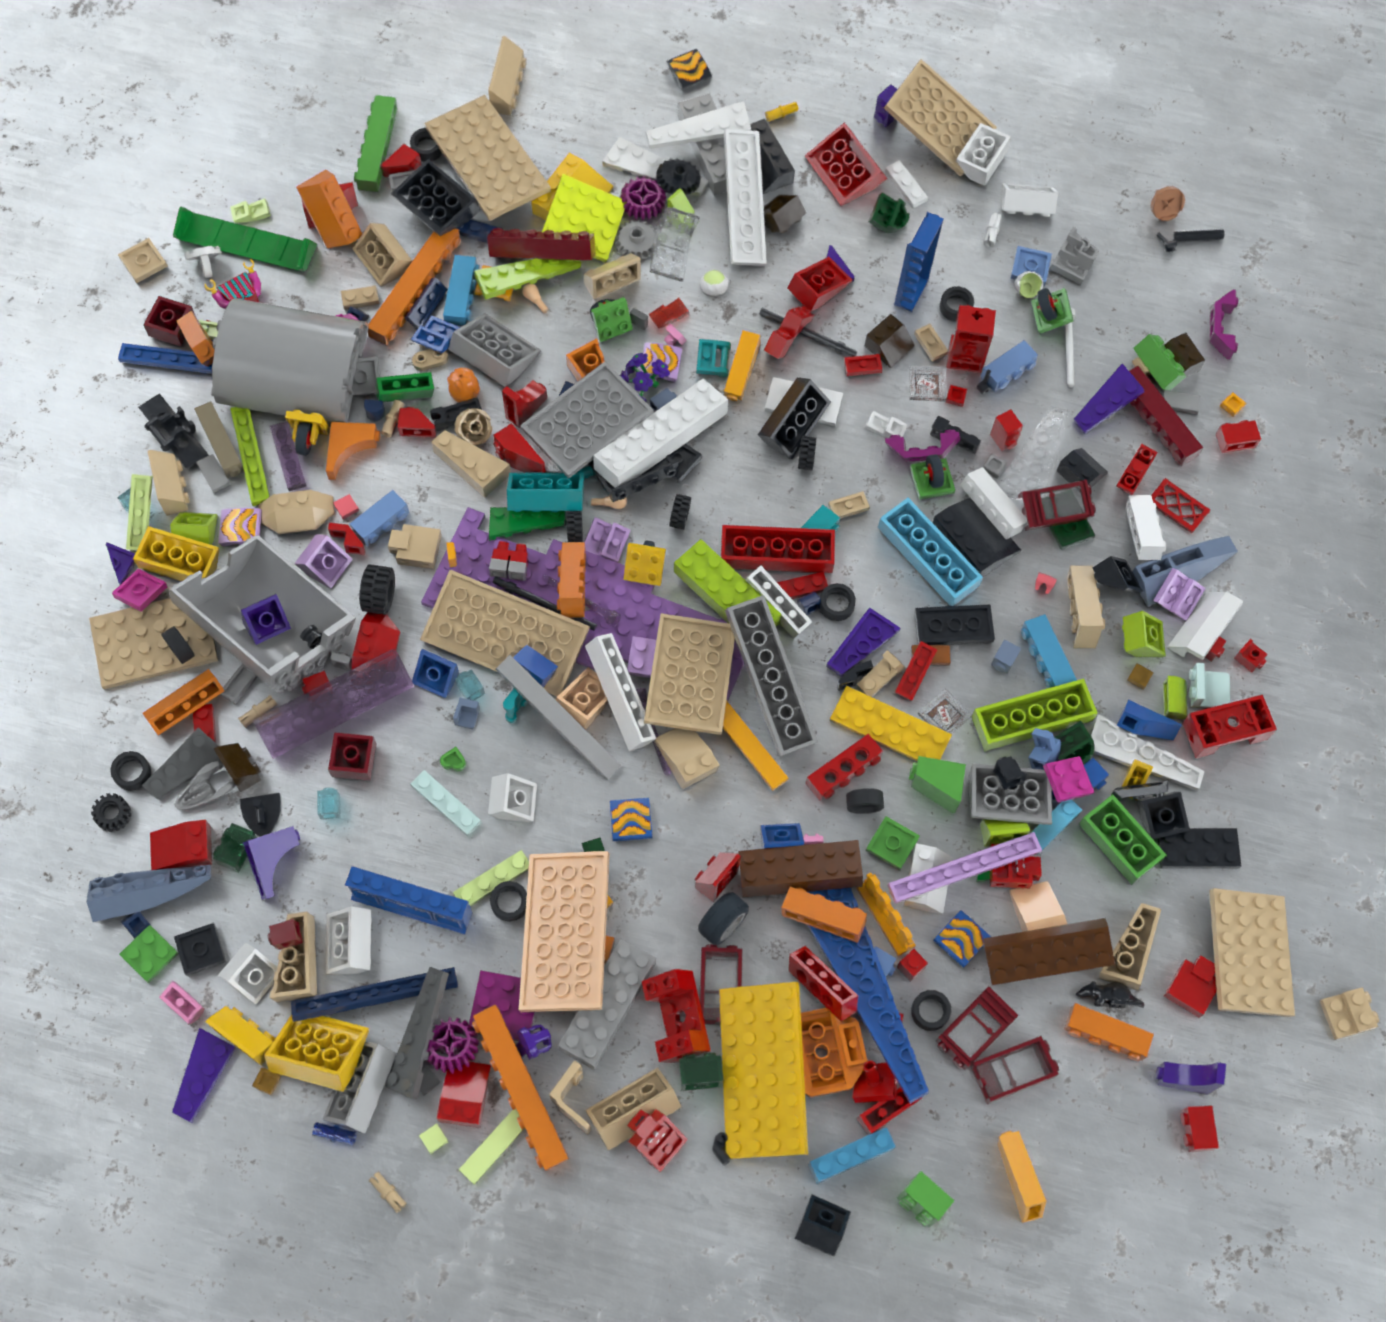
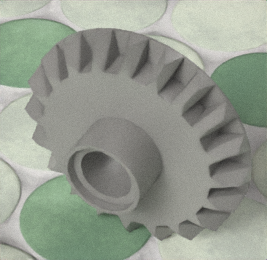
M638 219V221L631 220L629 223L625 222L623 226H619L614 243L621 255L634 254L642 260L650 257L657 251L660 238L657 229L652 224H648L646 221L641 222Z

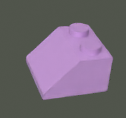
M316 534L294 564L309 577L328 588H332L353 559L327 535Z

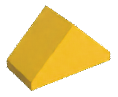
M1134 759L1127 769L1121 787L1146 784L1153 766Z

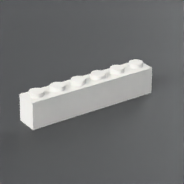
M612 633L597 636L585 645L628 750L632 751L643 748L656 739L650 724L644 723L645 710Z

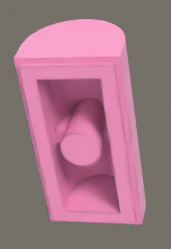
M172 981L159 996L162 1001L188 1024H192L199 1019L205 1010L201 1004L175 981Z

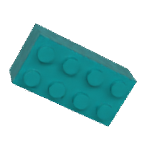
M509 473L506 490L507 510L515 512L522 510H531L533 512L583 511L584 473H575L569 479L564 473Z

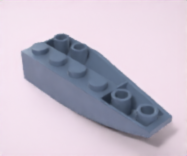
M1225 536L1165 554L1161 557V560H1150L1135 566L1132 572L1143 591L1140 593L1146 606L1150 607L1157 604L1153 600L1172 568L1179 570L1188 578L1198 582L1235 555L1238 550L1231 538Z
M211 865L117 873L106 878H95L89 881L86 901L92 921L96 922L137 913L171 901L211 879Z

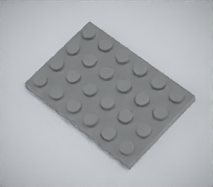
M605 361L521 425V429L569 479L594 459V454L651 416L653 409Z

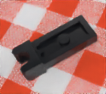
M478 397L442 408L441 406L431 409L430 416L432 420H436L434 421L436 431L449 428L448 426L455 425L457 416L467 409L482 410Z
M941 416L936 418L930 432L931 436L941 440L940 433H945L946 430H956L960 434V441L956 445L976 454L981 443L980 439L975 435L962 431L957 426L950 425V421Z

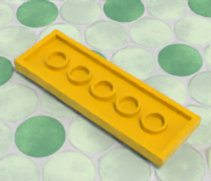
M847 685L830 717L831 722L863 737L869 733L876 743L914 761H917L919 756L941 760L952 737V734Z

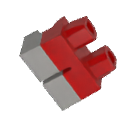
M499 541L497 549H493L489 566L490 576L506 579L509 576V579L526 581L527 564L529 561L526 544H516V550L512 551L509 550V543Z

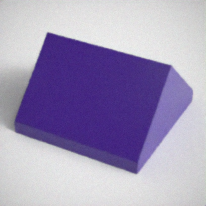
M277 594L241 609L243 625L256 645L291 629Z

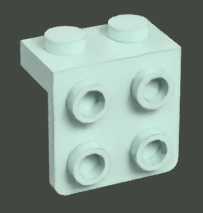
M1196 663L1189 671L1191 707L1211 708L1230 703V675L1225 672L1204 671V663Z

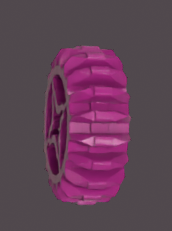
M645 176L642 179L636 177L635 181L630 179L629 183H625L620 195L621 201L623 203L627 202L624 205V212L628 213L629 217L634 216L636 220L640 217L642 221L645 218L650 220L651 216L656 218L658 213L661 214L662 209H665L667 201L666 192L659 186L657 180L652 181L651 177L646 179Z
M449 1017L448 1022H444L441 1019L440 1025L433 1024L434 1030L432 1032H434L433 1039L428 1042L426 1052L429 1055L427 1061L429 1065L434 1066V1069L439 1070L441 1068L444 1073L448 1069L451 1073H454L455 1068L462 1071V1065L469 1067L468 1060L475 1061L474 1054L478 1053L477 1046L480 1044L477 1039L478 1034L474 1031V1027L469 1025L466 1020L461 1022L460 1018L457 1017L453 1022L452 1018ZM454 1033L462 1034L466 1038L457 1037ZM436 1052L446 1053L448 1057H442Z

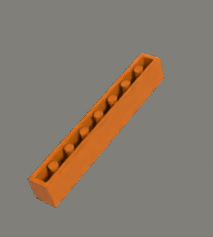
M455 228L442 236L433 231L368 324V336L386 346L390 341L394 340L396 332L405 324L406 315L430 280L441 272L443 264L450 259L454 248L459 246L461 238L458 229Z
M495 1004L473 1015L475 1019L472 1022L476 1033L481 1032L484 1038L481 1044L486 1053L489 1051L493 1059L490 1060L494 1071H499L502 1077L499 1079L503 1090H508L511 1096L508 1098L512 1110L517 1109L520 1115L517 1121L521 1129L526 1128L529 1136L526 1137L530 1148H535L538 1154L535 1159L539 1168L544 1167L545 1171L569 1160L567 1152L498 1006Z

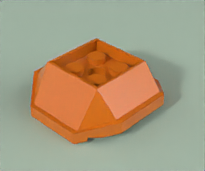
M827 1008L801 1012L805 1095L813 1098L851 1090L863 1071V1064L868 1061L859 1021L852 1017L840 1021ZM823 1048L827 1055L825 1057L817 1056L816 1049Z

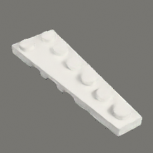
M743 101L646 131L649 148L655 149L724 138L725 129L751 131V126Z
M619 137L603 159L602 165L621 172L623 170L631 172L632 175L637 177L639 175L645 176L648 179L651 177L652 181L656 180V172L659 165L666 159ZM701 177L700 186L692 195L700 197L708 186L709 180Z
M1097 715L1090 734L1095 744L1094 754L1126 766H1130L1134 759L1153 766L1151 775L1195 791L1199 790L1205 771L1175 757L1166 750H1160L1153 743L1146 742L1136 737V734L1129 733L1116 726L1117 724L1101 715Z

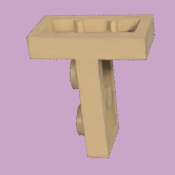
M888 650L882 655L884 658L857 683L870 697H873L898 672L902 673L906 670V667Z

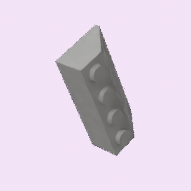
M365 1042L353 1077L344 1092L334 1090L322 1120L365 1134L370 1125L373 1112L378 1105L382 1089L386 1085V1079L397 1053L379 1044Z

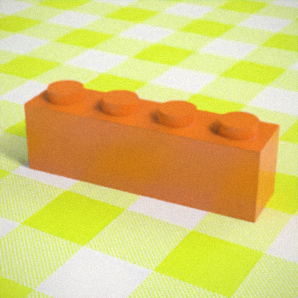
M207 669L142 714L159 736L225 690L213 673Z
M799 887L789 888L781 907L782 916L857 943L867 920V913H864L859 908L852 909L839 901L833 902L827 900L822 895L807 893Z
M1077 1003L1071 1007L1064 1030L1068 1031V1034L1073 1037L1086 1038L1093 1045H1104L1108 1047L1109 1051L1119 1054L1122 1052L1134 1061H1140L1147 1057L1154 1036L1151 1032Z

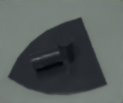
M280 793L240 799L242 817L252 832L259 837L270 834L277 824L280 815Z

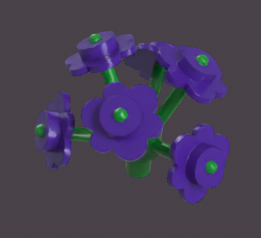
M637 353L626 364L625 371L622 370L620 376L627 384L634 383L635 390L640 391L638 395L647 402L642 396L649 388L658 387L659 382L655 380V377L657 375L660 378L668 377L670 371L667 364L657 359L656 362L652 363L653 374L650 375L643 365L648 361L647 353ZM636 372V377L629 379L628 375Z

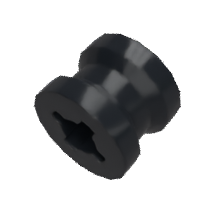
M310 625L303 630L300 638L307 642L310 649H314L320 645L322 633L318 632V628L315 625Z

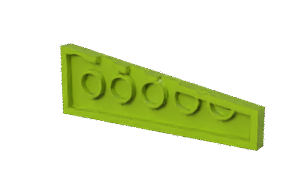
M531 259L475 270V278L486 300L505 294L506 290L512 288L517 290L521 288V285L527 283L534 284L539 279H549L556 275L581 268V261Z

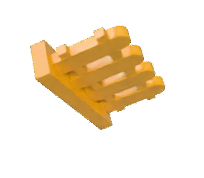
M870 872L866 875L867 879L864 880L863 887H856L897 957L915 948L916 945L912 940L908 927H904L901 922L902 918L899 912L891 906L888 894L880 888L879 879Z

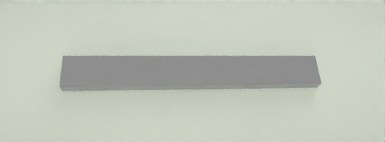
M511 655L495 669L606 780L617 771L621 765Z

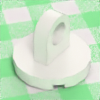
M212 246L197 248L193 250L192 254L189 251L185 252V258L187 261L200 260L204 278H211L212 270L209 258L220 255L221 250L219 246H216V248Z

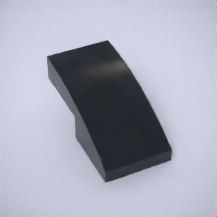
M869 660L859 664L844 674L838 681L837 690H844L846 685L849 687L856 686L858 678L866 676L873 669L872 661Z

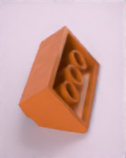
M325 169L296 187L326 248L349 245L361 237L363 233L334 174Z

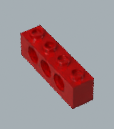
M868 733L807 776L806 784L819 801L823 798L829 799L835 794L836 789L846 787L854 776L858 778L866 772L867 767L877 765L882 760L883 750ZM863 755L866 760L860 761L856 756ZM841 766H848L850 771H843ZM833 777L835 782L829 783L825 778Z
M803 946L789 954L788 971L836 1018L843 1021L857 1012L858 995L808 947Z

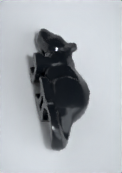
M1091 981L1089 985L1082 987L1076 993V996L1082 999H1095V1007H1102L1104 1003H1108L1109 1008H1126L1128 1005L1141 1008L1145 1006L1143 1001L1131 994L1127 986L1119 982L1096 985L1095 981Z

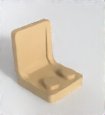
M574 1061L549 1095L551 1101L558 1106L559 1110L588 1135L591 1131L590 1125L563 1102V1098L573 1085L577 1086L583 1078L582 1065Z

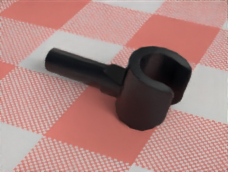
M1158 232L1157 236L1164 243L1165 251H1176V240L1168 241Z
M989 369L986 371L983 381L976 387L982 395L984 392L988 393L991 389L987 385L991 373Z

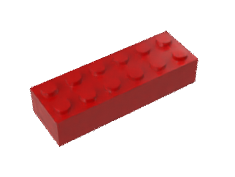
M722 525L721 558L733 569L756 570L762 566L765 570L814 573L824 571V573H833L835 563V530Z

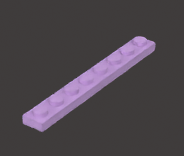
M1033 832L888 883L887 886L896 904L1040 853L1042 849Z

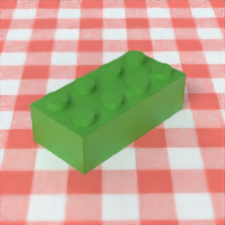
M1113 794L1084 816L1079 823L1080 827L1131 885L1160 863L1166 856L1164 851Z

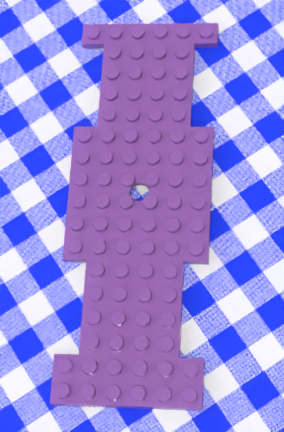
M467 507L451 540L456 549L457 566H449L446 550L421 601L422 605L434 608L449 570L506 592L504 588L492 583L495 577L490 576L489 566L493 549H497L499 541L509 543V550L512 551L516 550L517 543L500 537L489 541V533L479 530L485 518V513ZM553 539L546 554L527 548L529 561L527 564L526 581L509 579V576L507 579H501L516 583L517 587L557 605V599H559L557 583L560 582L558 566H561V561L558 560V550H562V542ZM586 551L585 601L590 603L591 608L585 611V617L583 618L596 623L597 628L595 631L589 629L575 663L595 670L585 645L597 636L610 633L614 637L623 661L628 663L633 636L657 640L661 613L727 623L723 618L720 620L653 595L652 591L655 585L623 580L625 565ZM515 593L512 594V595H514V596H516V597H519V598H521V599H524V600H526V601H529V600H527V599H525V598H523V597H521V596H519V595H517V594H515ZM736 640L734 641L727 701H729L744 665Z

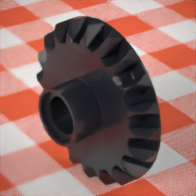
M670 158L668 161L664 160L656 172V180L659 186L671 195L678 189H681L685 196L694 193L700 186L701 176L699 170L696 169V165H691V161L686 162L685 159L679 160L676 158L673 160Z

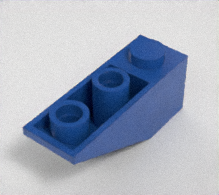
M1128 700L1116 726L1138 735L1174 740L1182 724Z

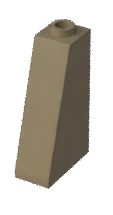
M212 401L194 408L227 479L236 477L241 472H244L243 466Z

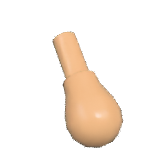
M530 283L524 285L523 295L536 304L542 313H546L549 309L541 300L537 286Z
M609 496L605 498H591V506L605 505L606 507L619 510L627 505V499L625 497L622 500L612 502Z

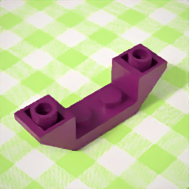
M1234 289L1217 300L1210 311L1209 342L1228 360L1237 352L1238 343L1235 342L1236 335L1223 334L1224 326L1221 325V321H1223L1224 314H1231L1233 309L1238 306L1239 298L1236 297V290Z
M946 430L945 433H940L941 448H938V446H928L927 449L913 447L906 451V442L901 435H891L890 438H885V442L891 450L906 462L926 461L927 456L934 454L943 459L960 441V434L956 430Z

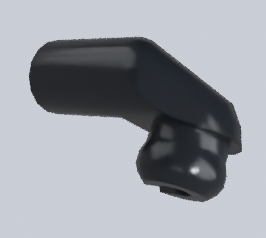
M719 1132L714 1138L712 1151L722 1165L725 1166L732 1160L726 1153L725 1141L728 1140V1136L724 1132Z

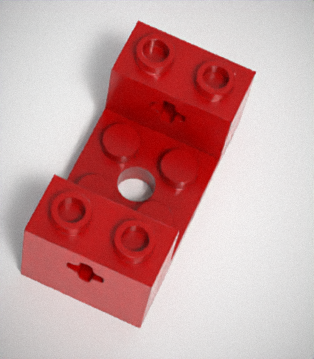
M970 305L959 306L955 334H951L946 368L982 373L994 335L996 310L977 308Z
M1263 694L1192 712L1182 723L1196 759L1214 754L1220 746L1248 739L1250 745L1266 741L1277 730ZM1228 719H1234L1237 722V726H1230Z
M673 969L641 981L645 1000L659 1002L667 1038L655 1041L659 1062L679 1063L711 1052L693 971ZM682 1011H684L686 1014V1018L683 1022L680 1020V1014Z

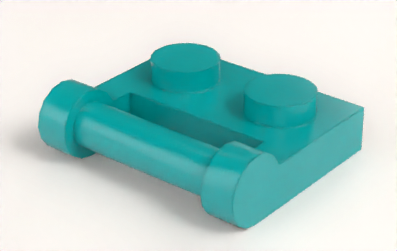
M699 339L696 374L718 375L722 378L728 377L729 370L727 365L731 343L728 341ZM716 349L722 350L720 367H715Z
M514 688L503 702V708L506 711L505 719L509 723L515 722L517 720V712L521 707H525L528 704Z

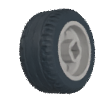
M734 892L724 894L701 919L698 925L699 933L711 944L720 945L743 922L749 912L748 904Z

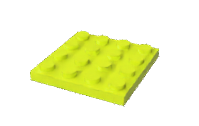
M562 174L542 232L553 230L554 232L571 231V233L587 231L594 233L596 248L594 258L606 263L625 210L624 205L627 202L623 203L622 199Z

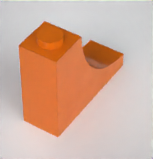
M331 422L326 473L329 480H336L340 467L353 454L366 449H376L377 442H380V431H377L375 423Z

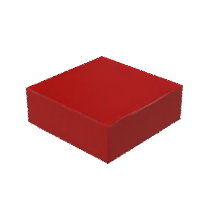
M950 384L945 403L963 407L968 389Z

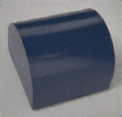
M369 399L364 401V408L369 420L379 421L384 417L385 407L383 401Z
M813 592L798 599L797 605L806 615H809L820 609V598L816 592Z

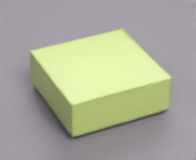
M435 1124L419 1135L430 1154L448 1143L438 1124Z

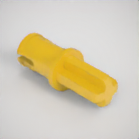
M792 102L766 111V120L770 122L781 117L783 119L786 115L797 112L799 110L797 102Z

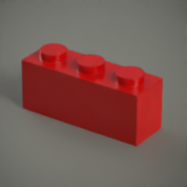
M900 1087L896 1091V1100L879 1101L856 1119L866 1134L870 1135L919 1102L923 1097L909 1103Z

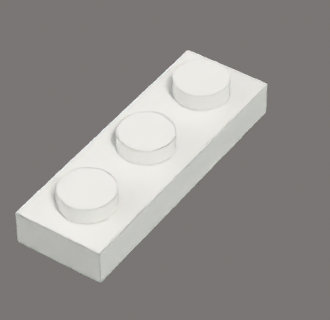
M900 160L885 167V173L912 208L927 202L928 196Z

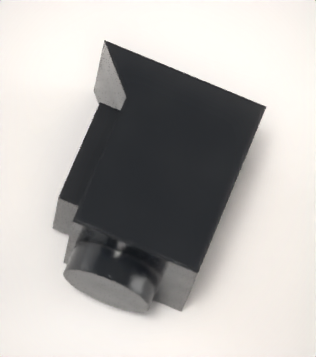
M1004 756L998 759L993 770L1004 790L1023 784L1027 773L1021 771L1012 756Z

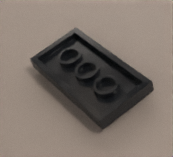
M991 604L915 608L918 644L920 641L928 645L986 643L994 642L995 640Z
M1190 828V831L1158 838V846L1166 854L1165 858L1160 862L1161 869H1239L1242 866L1237 828Z

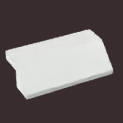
M1207 592L1167 648L1182 657H1185L1189 652L1203 660L1239 610L1243 600L1228 592Z

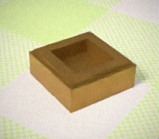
M1136 663L1127 681L1144 690L1154 672Z
M261 1067L252 1087L272 1096L281 1075L269 1072L268 1069Z

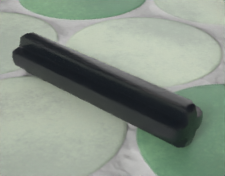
M1224 229L1175 231L1173 240H1176V242L1224 239L1225 233Z

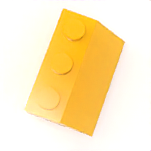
M225 1006L205 1021L212 1029L262 1066L265 1063L264 1055L275 1040V1037L267 1031L261 1033L257 1030L259 1025L251 1019L248 1021L242 1018L243 1013L237 1008L233 1007L230 1009Z

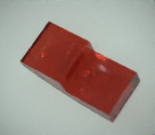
M677 298L667 306L661 305L648 315L659 329L689 314V310L681 299Z

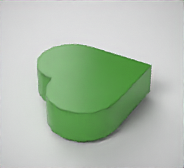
M457 747L449 750L440 758V764L444 769L462 771L466 766V761Z

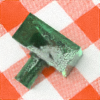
M231 823L230 827H227L224 831L223 838L221 837V844L215 848L213 859L217 864L239 873L247 858L243 842L255 839L257 836L253 831Z

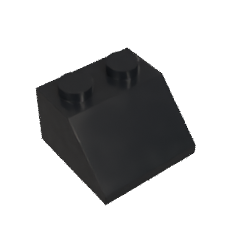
M1083 448L1072 450L1060 461L1056 470L1069 483L1087 480L1091 488L1108 474V471Z
M1110 556L1092 567L1095 572L1094 578L1100 584L1136 593L1143 592L1125 559Z
M1174 791L1160 797L1152 796L1137 800L1141 820L1152 839L1190 831L1181 792Z
M811 1194L794 1239L821 1250L823 1253L835 1256L843 1238L851 1211Z

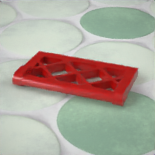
M1167 478L1162 480L1161 484L1151 495L1157 510L1191 534L1211 511V509L1187 494ZM1168 486L1175 492L1165 493L1164 488ZM1175 495L1177 504L1167 505L1166 496ZM1178 495L1182 496L1190 503H1180ZM1157 497H1163L1164 505H1162L1155 499ZM1190 506L1192 515H1182L1181 507ZM1194 506H1196L1203 512L1201 514H1195ZM1178 507L1179 516L1168 508ZM1193 518L1194 523L1190 525L1183 519Z

